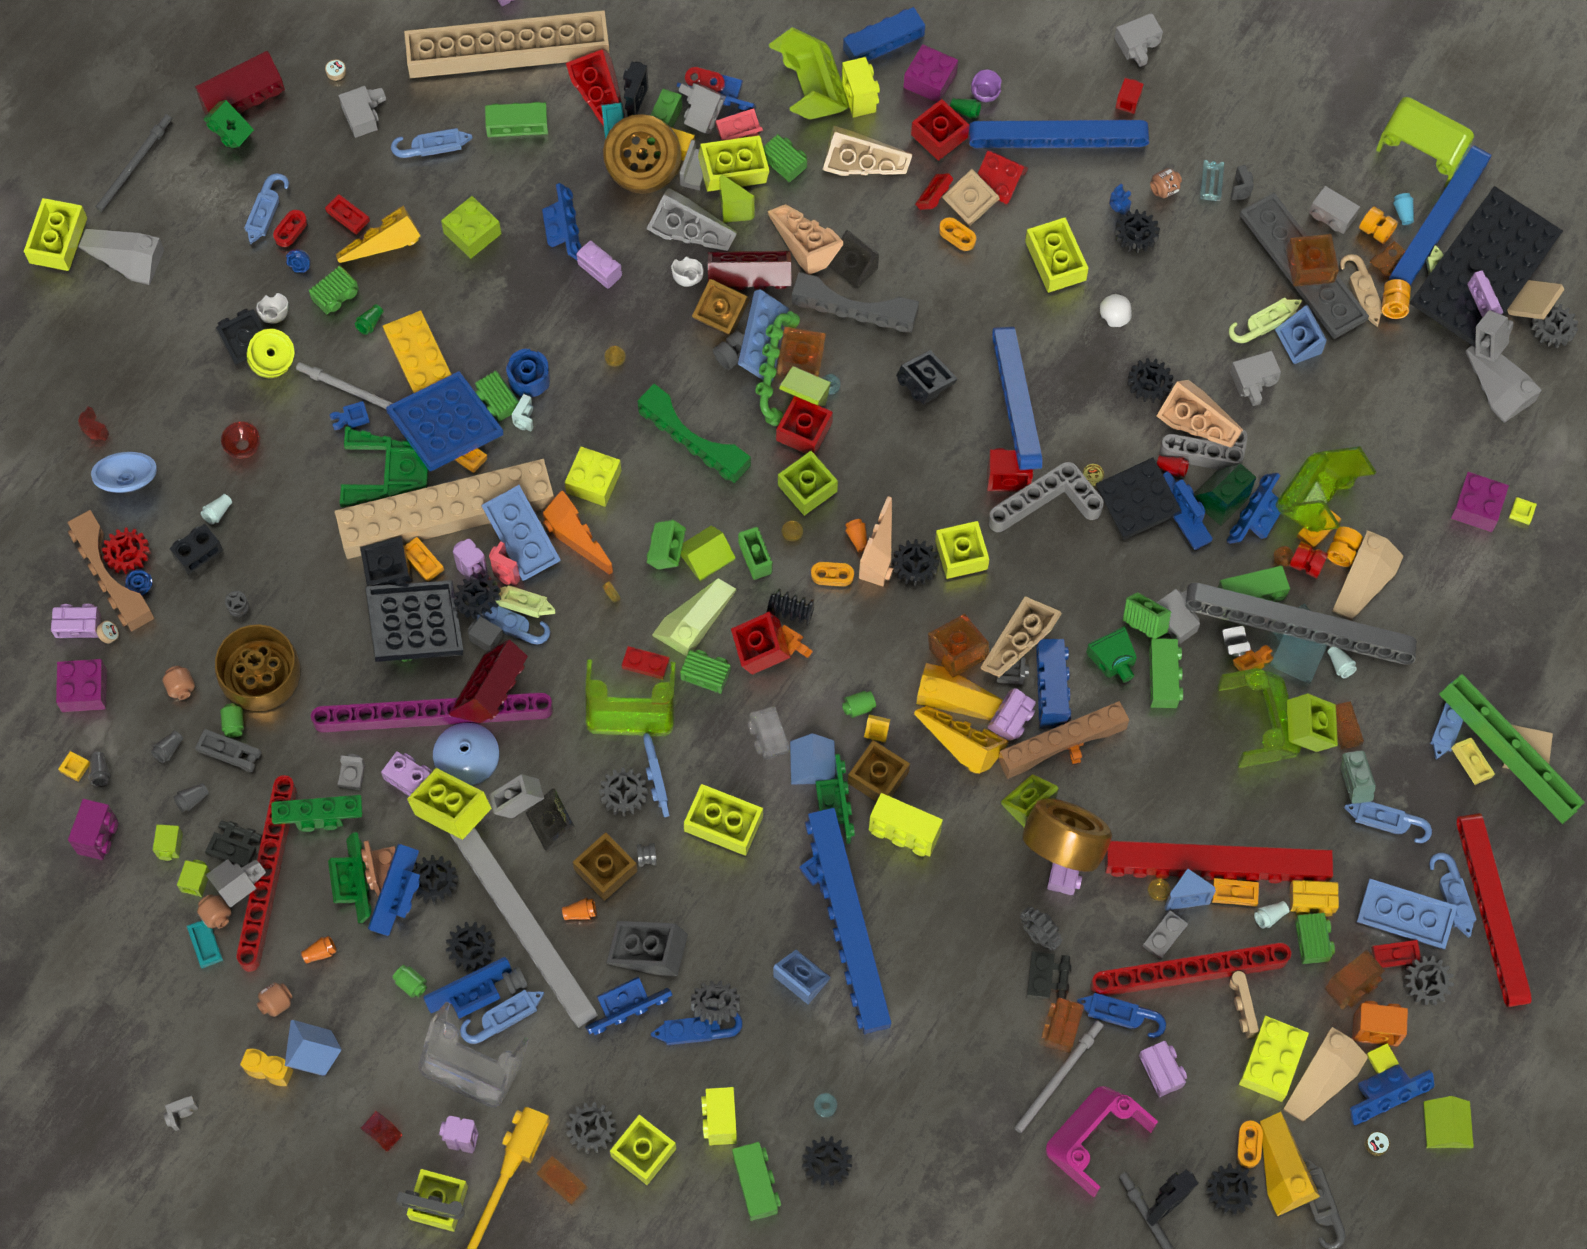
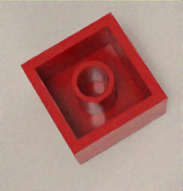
M943 99L912 122L911 136L938 161L965 141L969 134V124Z
M794 396L776 429V441L805 454L812 451L816 455L832 425L833 412Z
M1004 448L990 450L987 467V491L1019 492L1032 483L1033 470H1019L1015 450H1006Z
M767 612L731 628L741 666L752 675L791 658L780 620L772 613Z

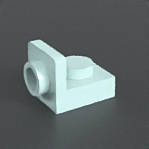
M523 394L512 413L513 424L520 430L532 431L533 420L529 418L533 411L531 397Z

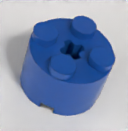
M521 349L511 355L506 372L509 386L515 394L519 395L520 398L523 394L529 397H536L549 388V366L546 357L542 353L531 351V349Z

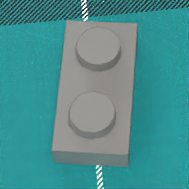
M1170 910L1142 947L1161 960L1186 929L1188 923Z

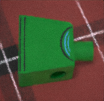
M1125 627L1088 644L1086 653L1106 677L1110 678L1119 674L1124 683L1134 678L1135 675L1130 667L1135 665L1137 657Z

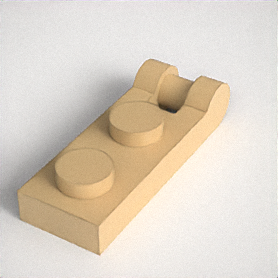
M1237 971L1232 975L1229 986L1236 992L1237 997H1234L1235 1007L1237 1011L1240 1010L1242 1017L1239 1020L1242 1033L1245 1032L1247 1039L1255 1038L1259 1033L1247 979L1243 972Z

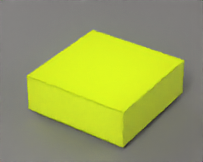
M1516 497L1509 518L1530 525L1537 504Z
M1388 1043L1366 1054L1377 1074L1399 1064Z

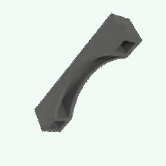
M798 272L792 292V303L798 307H809L823 313H834L839 317H850L859 322L875 323L880 327H891L900 332L912 333L919 309V301L903 297L877 303L853 301L833 292L819 277Z

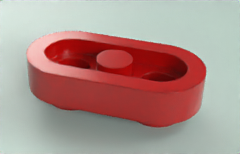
M692 67L685 74V81L689 86H693V83L699 84L718 93L725 87L724 77L714 71ZM698 74V79L693 81L692 75ZM712 79H717L715 86L711 85Z
M292 210L284 217L273 232L277 245L288 247L293 244L307 225L304 212Z

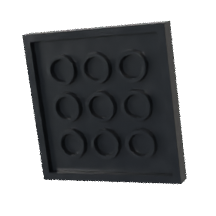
M452 580L366 586L365 593L375 662L463 655V644L457 606L454 603L455 596Z

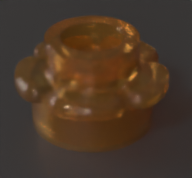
M1287 546L1276 549L1273 554L1275 557L1274 561L1277 565L1289 566L1294 556L1292 549Z

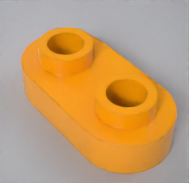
M951 217L945 218L940 222L939 233L944 239L963 251H969L974 248L976 235L972 230Z
M818 562L811 569V578L818 585L848 586L854 579V570L846 563ZM824 573L825 577H819L818 574ZM844 574L847 577L845 579H842L839 576Z
M1251 1120L1244 1122L1238 1131L1237 1161L1244 1168L1255 1167L1261 1159L1263 1130L1259 1123ZM1246 1131H1252L1254 1137H1248ZM1249 1153L1252 1156V1160H1246L1244 1154Z

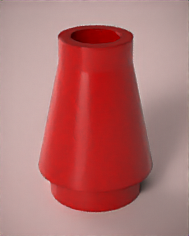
M1159 455L1157 465L1160 469L1170 472L1179 478L1180 476H1186L1189 461L1185 460V457Z

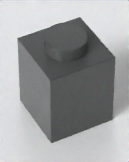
M481 616L476 622H472L468 629L470 642L487 652L497 647L504 638L500 627Z

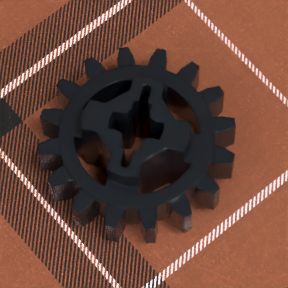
M1138 209L1135 210V214L1127 211V215H1121L1120 221L1117 220L1114 232L1117 235L1116 241H1122V248L1128 246L1129 252L1135 249L1136 253H1139L1141 248L1146 252L1148 246L1153 248L1155 242L1158 241L1160 228L1157 227L1158 221H1152L1153 215L1146 216V211H1143L1142 214H1139Z
M1146 358L1145 363L1139 360L1137 366H1132L1131 372L1128 374L1127 386H1132L1130 393H1137L1136 399L1144 397L1143 402L1151 399V402L1154 403L1155 398L1162 401L1164 395H1169V389H1172L1173 375H1169L1170 368H1164V362L1159 365L1157 364V359L1150 362L1149 358ZM1164 380V385L1161 387V382Z
M915 539L914 544H911L907 540L905 547L900 544L899 551H894L895 558L892 559V565L895 566L893 571L894 573L899 572V580L906 578L905 584H908L911 580L914 586L917 585V581H921L924 585L926 578L932 580L933 574H937L939 560L936 558L938 553L932 552V545L926 547V541L918 544V540ZM915 557H916V561H917V563H918V564H917V568H915V564H914V558H915Z
M481 573L478 574L477 578L473 574L470 575L469 581L463 579L464 585H457L459 592L454 593L456 597L454 603L459 612L463 613L466 618L471 615L473 619H476L478 615L485 618L486 612L492 614L491 608L498 607L496 601L501 600L499 595L501 589L495 579H491L488 574L483 577Z
M431 855L429 861L423 857V863L419 864L416 862L417 870H412L413 873L420 875L416 898L419 900L423 897L425 904L429 902V899L432 900L434 905H436L437 899L444 903V896L452 897L453 895L450 890H457V885L453 883L459 881L458 875H454L457 872L456 868L451 867L450 860L444 863L443 856L435 860L434 855ZM438 867L444 869L447 872V874L445 872L439 871ZM434 873H435V876H436L437 878L435 879L434 887H433L431 881H432V879H433L432 877H434ZM422 888L429 889L430 893L424 891Z
M465 922L464 928H461L459 925L456 926V933L450 931L452 939H447L446 944L451 947L446 948V953L451 954L449 956L450 962L456 961V968L463 965V969L466 972L469 967L476 971L477 965L483 968L485 967V960L488 962L492 961L489 954H495V949L490 946L495 945V940L490 939L492 937L491 931L485 933V925L478 928L477 922H474L472 926ZM478 935L485 940L486 944L478 940ZM471 943H474V946H472L470 950H467V947H470ZM456 949L463 953V958L458 956Z
M821 1136L820 1143L812 1140L813 1148L806 1146L805 1151L808 1155H802V1160L807 1162L802 1164V1169L809 1170L805 1174L806 1178L812 1176V1184H816L819 1181L821 1182V1188H824L825 1183H829V1186L833 1188L835 1181L841 1185V1177H849L846 1169H852V1164L847 1163L852 1160V1155H846L849 1150L848 1146L842 1148V1140L834 1143L833 1136L829 1138V1141H825V1138ZM825 1148L820 1154L815 1153L819 1149ZM834 1149L841 1155L842 1160L836 1157L833 1152ZM826 1158H830L831 1163H829V1166H824L823 1161ZM812 1165L818 1167L821 1172L820 1175L815 1172ZM833 1171H839L837 1174L829 1177V1174Z
M1228 1163L1226 1169L1222 1165L1219 1166V1173L1213 1171L1211 1173L1213 1179H1208L1206 1183L1211 1186L1206 1190L1207 1194H1212L1208 1200L1209 1203L1215 1201L1214 1209L1223 1208L1224 1215L1228 1210L1231 1211L1232 1216L1237 1214V1210L1242 1214L1245 1213V1206L1251 1208L1253 1203L1250 1200L1257 1198V1195L1252 1193L1258 1189V1186L1252 1185L1255 1177L1247 1176L1248 1169L1244 1172L1240 1171L1241 1165L1239 1164L1235 1169L1232 1168L1231 1163ZM1226 1175H1235L1237 1177L1228 1178ZM1243 1182L1245 1183L1247 1188V1195L1246 1192L1243 1190ZM1238 1183L1235 1191L1226 1196L1228 1189ZM1217 1184H1218V1187H1219L1220 1190H1221V1196H1220V1197H1219V1195H1218V1193H1217ZM1227 1201H1235L1238 1204H1228Z

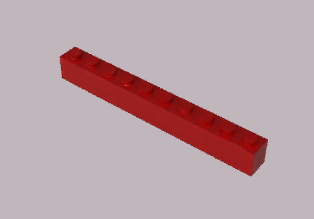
M1110 841L1105 854V873H1110L1115 877L1133 874L1134 877L1138 878L1156 875L1157 878L1161 879L1169 878V876H1178L1181 879L1186 870L1189 869L1207 881L1214 878H1223L1228 880L1246 879L1249 882L1268 880L1269 883L1292 882V880L1330 882L1333 877L1332 850Z

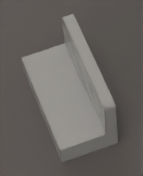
M691 140L680 171V186L700 191L704 178L698 159L699 149H696V141Z

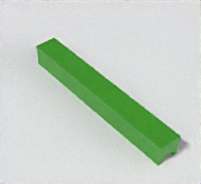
M1463 674L1439 693L1448 705L1562 824L1573 816L1585 803Z

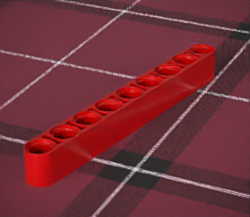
M281 775L274 781L257 861L264 870L272 869V873L268 876H262L254 883L256 889L249 895L237 950V960L242 969L248 972L255 971L261 963L290 823L276 825L272 823L271 804L272 802L295 800L297 794L292 778L286 775ZM284 785H290L287 791H280ZM281 827L278 833H271L273 828ZM270 848H277L274 854H266ZM260 891H268L265 897H257ZM256 912H263L261 918L253 919V915ZM251 934H258V938L256 940H248ZM248 955H253V956H254V958H253V960H252L251 962H249V963L243 962V960H244V958H245L246 956H248Z
M1481 813L1458 816L1457 829L1506 1007L1531 1004L1532 998L1483 816Z
M1275 943L1100 971L1094 975L1090 989L1093 994L1112 996L1231 977L1237 971L1250 974L1283 968L1288 963L1291 957V950L1284 943ZM1275 952H1280V953H1282V954L1284 955L1285 959H1283V960L1277 959V958L1275 957L1274 953H1275ZM1252 956H1259L1263 962H1254ZM1230 960H1238L1240 962V966H1232ZM1210 962L1215 963L1218 966V970H1211L1207 964ZM1192 966L1195 968L1196 973H1188L1185 967ZM1163 970H1171L1174 977H1166L1163 974ZM1147 973L1151 976L1152 980L1145 981L1140 975ZM1126 977L1129 980V984H1121L1118 978ZM1096 981H1104L1107 987L1099 988L1096 985Z

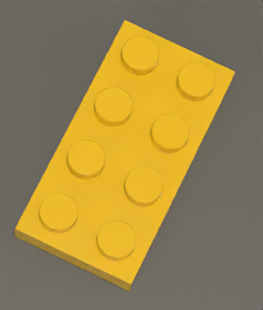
M421 310L383 325V330L413 394L451 375Z

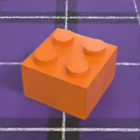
M1375 1001L1361 1003L1353 1015L1352 1039L1355 1042L1378 1045L1388 1043L1389 1046L1398 1047L1407 1035L1408 1008H1401L1399 1004L1378 1005V1002Z

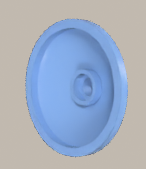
M121 452L98 461L92 468L91 477L93 483L105 491L126 493L146 486L155 477L157 468L155 461L148 455L138 452Z
M459 723L449 727L438 737L433 748V761L435 768L473 786L485 781L495 771L499 761V747L494 735L485 727L475 723ZM466 746L469 748L466 752L461 751L462 747Z

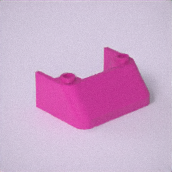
M1106 1086L1097 1087L1046 1145L1047 1156L1093 1198L1097 1195L1100 1186L1083 1171L1090 1162V1154L1081 1143L1110 1111L1120 1119H1128L1132 1116L1150 1133H1152L1158 1123L1154 1117L1131 1097Z

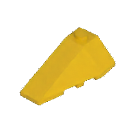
M403 205L381 220L382 224L378 228L367 230L362 240L360 238L356 239L339 251L336 257L338 262L342 263L402 248L406 245L411 246L419 240L418 238L421 235Z
M926 663L916 704L991 721L1003 699L949 668Z
M925 706L915 710L914 715L961 764L968 767L973 773L980 774L989 770L998 759L1000 751L1004 750L1009 743L1008 740L992 731L983 729V732L971 728V723L955 722L952 720L951 715Z
M1282 1112L1261 1120L1267 1194L1277 1216H1280L1319 1198L1320 1195Z

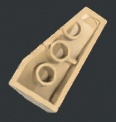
M1025 596L980 667L981 670L997 677L1002 676L1052 630L1062 614L1061 611Z

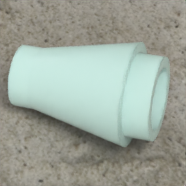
M223 494L204 506L201 516L211 525L218 523L232 504V500L226 494Z
M1331 647L1327 651L1337 675L1347 678L1357 670L1356 662L1342 649Z
M1284 901L1258 908L1257 912L1254 913V918L1259 927L1263 929L1270 928L1284 915L1289 913V908Z

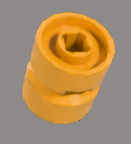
M1373 206L1363 218L1359 229L1368 235L1372 233L1374 239L1384 244L1395 231L1398 221L1390 216L1385 217L1383 211Z
M1400 279L1386 282L1382 302V313L1386 317L1400 319L1407 316L1411 293L1409 283Z
M1339 527L1333 537V542L1327 550V553H1329L1327 558L1336 565L1350 567L1356 557V551L1359 550L1362 544L1363 536L1352 528Z

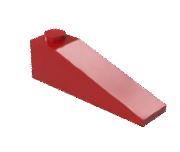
M601 49L567 62L566 66L571 82L604 126L602 105L622 103L610 54Z

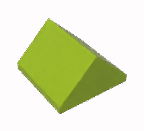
M721 174L719 184L723 223L752 220L755 217L754 195Z
M792 366L779 389L813 404L825 406L831 382Z
M712 525L682 543L680 555L699 581H702L735 560V556L723 532Z
M1032 774L1005 797L1001 804L1024 827L1036 802L1042 799H1056L1059 788L1057 785Z
M1454 1096L1423 1101L1426 1148L1474 1147L1470 1101Z

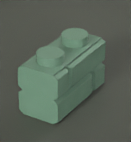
M1355 751L1342 754L1340 769L1351 803L1373 801L1376 785L1365 752Z

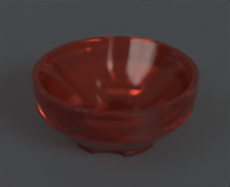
M235 422L223 431L221 444L229 456L236 459H244L252 456L258 450L260 435L252 424L248 422ZM240 441H247L249 443L248 447L244 450H239L236 446Z

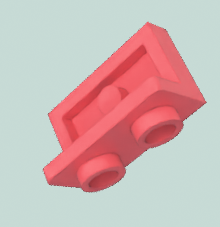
M754 108L715 121L721 141L759 136L758 133L763 131V128L759 125Z
M500 541L497 547L494 546L489 555L493 575L506 585L512 584L517 586L520 581L517 562L507 557L505 543Z

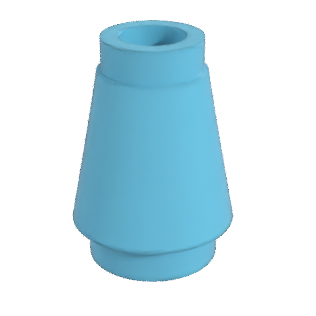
M1402 193L1395 196L1393 205L1402 225L1414 223L1413 198L1410 196V193Z

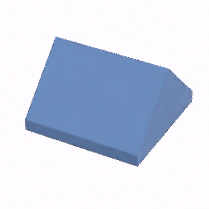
M1307 305L1275 329L1293 364L1322 354L1327 341Z
M812 733L790 741L791 784H815V781L835 779L834 740Z
M1187 869L1171 891L1165 904V911L1209 905L1215 894V887Z
M794 950L773 967V977L808 1005L831 978L797 950Z
M291 1020L285 1066L321 1076L326 1075L342 1050L334 1034L328 1029Z

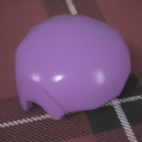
M980 70L972 80L971 92L978 101L992 102L1001 92L1002 80L992 70Z

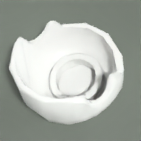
M685 257L682 261L675 259L671 265L673 278L681 286H693L699 283L704 276L703 266L696 259H689V257Z
M276 293L274 297L265 295L257 303L256 313L261 321L276 324L286 318L289 302L280 293Z
M1118 294L1107 296L1100 303L1101 317L1111 327L1126 325L1132 318L1129 300L1125 296Z

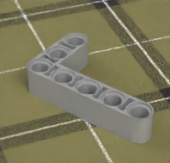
M1065 462L995 506L990 512L988 523L991 530L1002 532L1063 492L1067 494L1085 518L1096 520L1101 515L1103 499L1075 464ZM1064 473H1069V474L1072 475V476H1071V477H1065L1063 474H1064ZM1047 484H1052V485H1054L1055 487H1054V488H1048L1046 485H1047ZM1076 489H1082L1084 493H1078ZM1030 495H1035V496H1037L1038 498H1037V499H1031V498H1029V496H1030ZM1095 505L1097 509H1091L1088 506ZM1012 506H1018V507L1021 508V509H1020V510H1014V509H1012L1011 507H1012ZM1001 517L1003 521H996L994 518Z

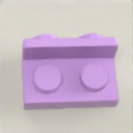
M1483 271L1475 272L1467 285L1482 317L1489 310L1502 314L1503 310L1490 285L1489 279L1485 277Z

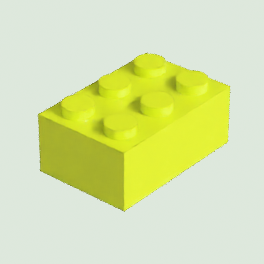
M760 135L700 145L698 159L707 192L720 190L719 177L721 174L740 187L767 182L769 167Z
M42 198L24 249L30 264L66 271L70 270L87 221L83 206Z
M1066 217L1027 229L1025 243L1048 293L1086 281L1089 268Z
M435 768L407 798L415 816L462 840L492 809L483 791L438 768Z
M701 784L684 821V832L746 856L762 821L763 808Z
M881 793L870 815L869 831L878 838L885 837L892 840V843L896 846H906L913 849L912 851L919 856L927 855L930 857L941 834L943 819Z
M1265 1016L1259 1027V1033L1255 1038L1239 1085L1283 1102L1287 1096L1309 1033Z

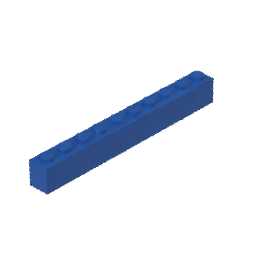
M831 808L808 814V821L805 822L807 835H812L813 842L810 843L812 854L818 857L819 864H816L818 877H823L825 885L821 886L824 899L828 898L830 906L827 907L829 919H834L836 928L832 930L835 942H840L841 950H838L841 964L845 963L847 971L844 972L846 984H851L853 991L850 994L852 1007H857L859 1015L855 1016L858 1029L862 1028L863 1033L868 1034L891 1028V1019L835 809Z

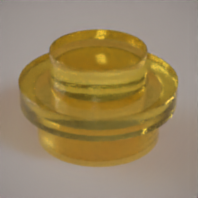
M612 346L607 349L605 361L608 365L616 367L624 363L626 356L622 348Z
M788 521L782 527V536L787 541H797L803 535V527L797 521Z
M1155 879L1148 886V894L1155 901H1164L1170 895V885L1163 879Z

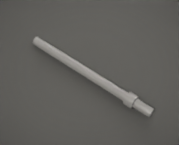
M301 362L296 366V370L310 375L311 379L326 382L386 409L387 406L393 404L390 401L330 376L320 368H312Z
M1096 1020L1089 1031L1083 1033L1078 1040L1079 1044L1016 1124L1015 1130L1019 1133L1024 1131L1086 1048L1089 1049L1095 1042L1094 1038L1104 1026L1101 1022Z

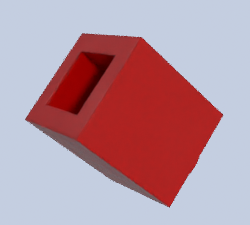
M1125 78L1118 94L1115 108L1135 114L1144 84L1134 79Z

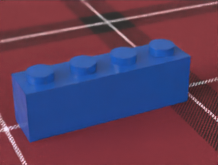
M914 7L908 10L904 9L897 15L886 17L879 23L868 25L861 31L848 34L843 38V50L849 60L866 57L868 62L924 37L925 24Z

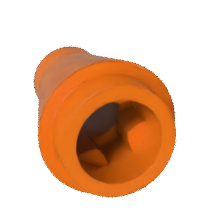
M855 519L846 523L845 531L856 547L857 552L864 551L868 542L865 523L861 519Z
M586 897L571 905L562 907L564 920H591L592 917L597 916L593 898L588 899Z
M322 936L302 951L301 955L305 963L308 964L313 961L333 957L337 949L330 936Z

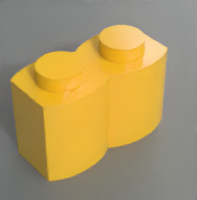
M246 1049L240 1063L249 1076L256 1079L266 1078L270 1083L277 1086H287L293 1073L291 1067L285 1066V1059L278 1056H267L264 1052L257 1049Z

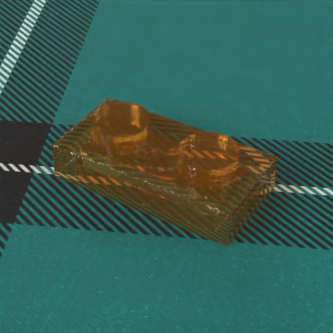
M1351 701L1337 704V737L1341 749L1362 745L1364 739Z
M553 1156L537 1172V1176L571 1206L587 1189L583 1182Z

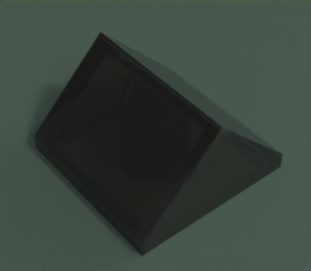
M846 230L841 238L843 246L828 266L859 288L878 269L879 253Z
M555 788L546 793L543 800L536 803L526 812L545 850H549L576 837L575 826Z

